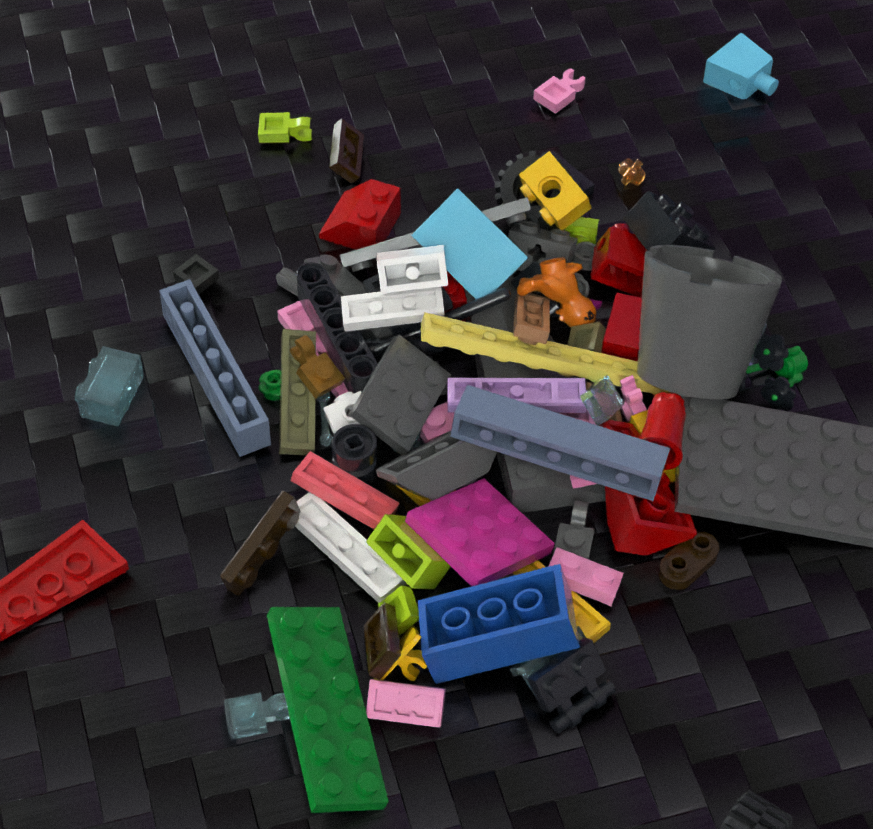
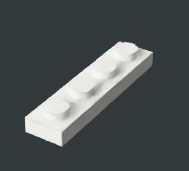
M309 492L297 501L301 512L295 527L378 603L383 601L401 585H407L366 543L367 540L321 498Z

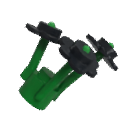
M764 334L761 336L760 343L757 344L753 353L754 357L759 359V363L748 366L738 392L745 389L744 381L747 379L748 373L770 368L781 377L776 379L768 377L765 380V386L761 388V395L769 402L773 409L781 408L789 411L794 407L793 399L796 398V392L791 387L803 380L802 373L808 367V359L800 346L784 347L785 339L782 335L773 334L770 336Z

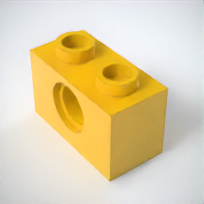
M550 151L519 174L523 184L520 187L521 192L525 197H528L530 203L536 201L542 208L539 210V213L549 226L555 224L558 229L564 230L591 209L587 195ZM551 189L560 190L559 195L554 198L545 197L546 193Z

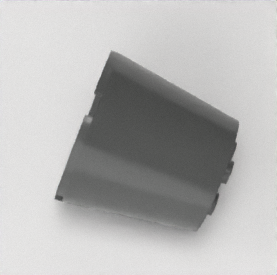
M657 245L650 247L649 251L645 252L637 365L638 376L655 387L685 398L722 400L736 396L781 286L782 277L777 272L762 264L739 256H734L733 262L713 257L715 251L679 245Z

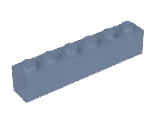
M189 279L159 290L163 316L239 457L271 445L269 420L191 280Z
M470 385L466 386L455 410L450 435L452 438L654 501L670 448Z

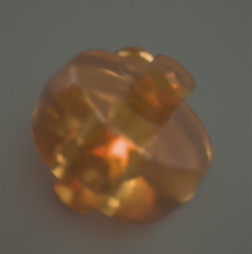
M627 158L620 163L618 172L623 176L621 182L624 185H627L629 182L634 185H640L644 181L646 173L640 168L643 162L637 159L634 163L632 159Z

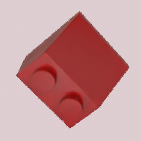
M371 179L345 191L321 229L319 238L355 250L385 241L401 214V188Z

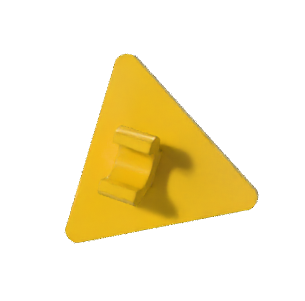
M412 625L407 629L401 638V656L380 680H384L397 665L401 667L403 675L411 681H415L420 672L412 663L420 665L423 669L427 668L422 657V650L412 649L421 638L415 626Z

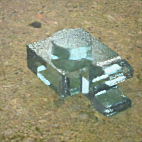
M261 692L224 700L228 732L231 740L268 733L266 722L290 719L285 693L273 695L265 702H263Z

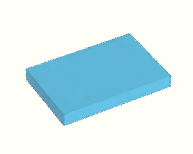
M458 188L411 235L422 247L444 245L447 271L475 299L497 291L528 259Z

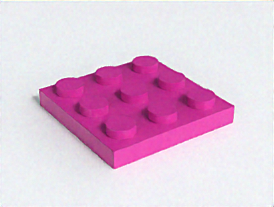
M485 478L408 511L405 522L471 586L495 581L551 554L555 545L550 538Z

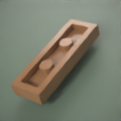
M517 293L514 302L513 336L530 345H536L537 343L546 344L550 333L549 298L532 293L521 297Z

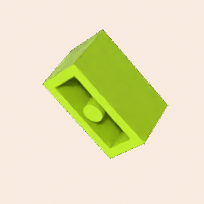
M385 514L366 543L411 588L435 589L451 566L405 522L406 516Z

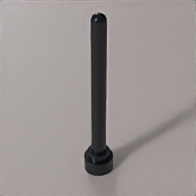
M502 288L446 312L445 317L463 320L509 300L511 293L507 288ZM421 324L400 335L406 340L412 337L420 338ZM392 335L382 340L379 338L373 340L371 337L365 339L377 363H379L390 342L396 336Z

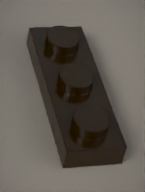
M285 491L281 492L221 573L220 578L227 590L239 596L244 588H249L256 580L258 569L266 559L269 560L277 551L279 541L285 532L295 527L301 512L295 497Z

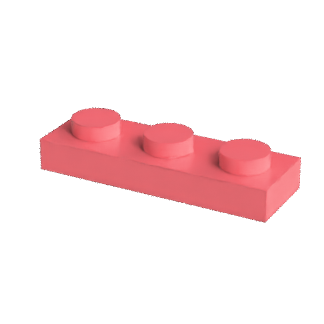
M311 451L293 471L290 480L372 529L377 527L385 514L394 515L400 504Z

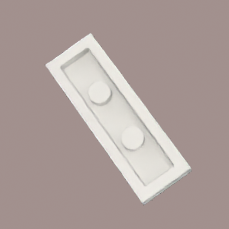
M441 286L383 294L381 292L341 296L345 332L419 323L422 321L424 312L445 317Z

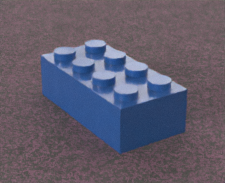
M561 564L418 600L422 657L435 684L580 648L572 594Z

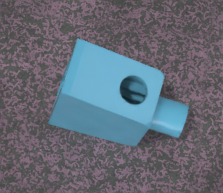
M742 33L706 60L703 82L740 99H747L757 90L770 96L775 92L779 84L777 79L770 76L773 64L772 56Z

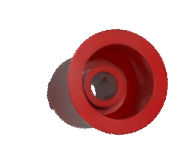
M660 392L654 396L652 404L648 408L646 421L639 439L670 448L664 470H671L679 466L683 459L682 439L686 412L684 399L680 395Z

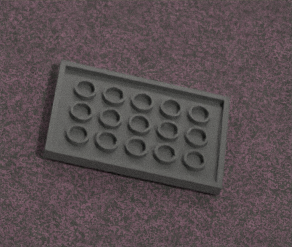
M682 397L684 399L686 418L682 439L683 459L675 470L674 512L873 548V427L723 399L711 400Z

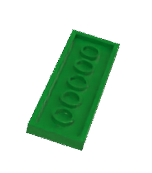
M271 607L267 614V620L311 813L384 810L389 801L340 608Z

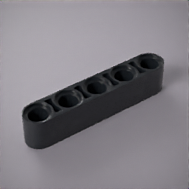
M315 262L304 263L297 269L296 273L299 301L332 362L345 377L343 382L348 392L353 394L359 391L362 392L377 367V362L359 330L345 332L341 297L325 268Z

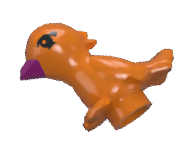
M565 257L541 262L540 269L542 274L534 275L532 278H521L517 287V293L521 297L537 291L549 299L559 302L561 309L555 313L560 315L559 320L566 323L569 327L594 323L597 310L602 304V301L589 299L579 292L574 273L583 268L582 264L566 263Z

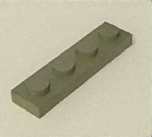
M283 329L279 454L306 456L310 451L313 453L315 451V398L296 374L301 364L294 359L290 349L296 346L295 340L307 335L313 342L316 352V331Z

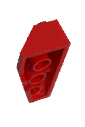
M602 419L600 422L601 427L636 438L640 437V434L631 423ZM666 473L662 474L654 501L605 486L607 522L616 551L647 556L693 539L696 536L697 532L691 515L674 512L675 496L668 487L671 481Z

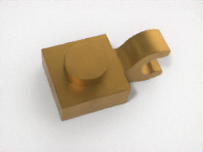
M307 335L295 340L296 346L290 349V353L301 364L296 374L315 399L343 383L345 377L326 352L317 356L314 344Z

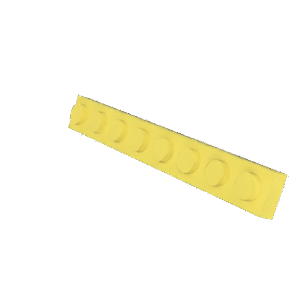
M424 312L421 321V341L427 342L434 347H450L461 350L469 355L480 354L493 357L500 362L511 361L524 364L535 370L546 369L555 371L565 377L576 376L589 379L596 384L607 383L621 387L620 380L633 375L637 388H640L642 392L651 393L654 396L660 392L671 393L641 379L637 374L638 361L547 341L546 344L537 343L536 345H530L513 336L512 332Z

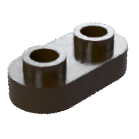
M697 531L693 539L679 543L661 560L659 568L661 582L666 587L674 590H682L689 587L716 562L719 552L717 539L707 532ZM697 545H702L706 548H700ZM673 565H680L683 569H676Z

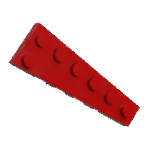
M81 520L0 580V642L129 570L128 562L84 520Z

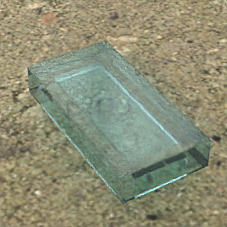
M608 375L597 380L580 395L582 402L597 425L608 421L625 404Z

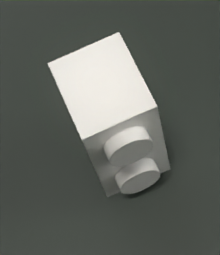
M444 245L377 253L381 294L448 286Z

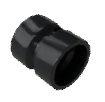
M350 424L343 426L332 437L333 465L369 485L376 478V470L378 469L377 439L375 434L363 425Z

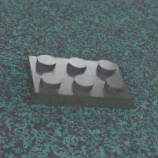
M399 334L390 342L349 416L361 425L368 427L377 437L401 455L406 454L410 451L451 374Z

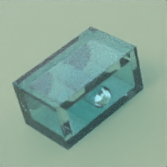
M105 346L102 347L97 358L91 360L84 383H80L75 392V401L78 402L81 417L119 426L144 377L140 355Z

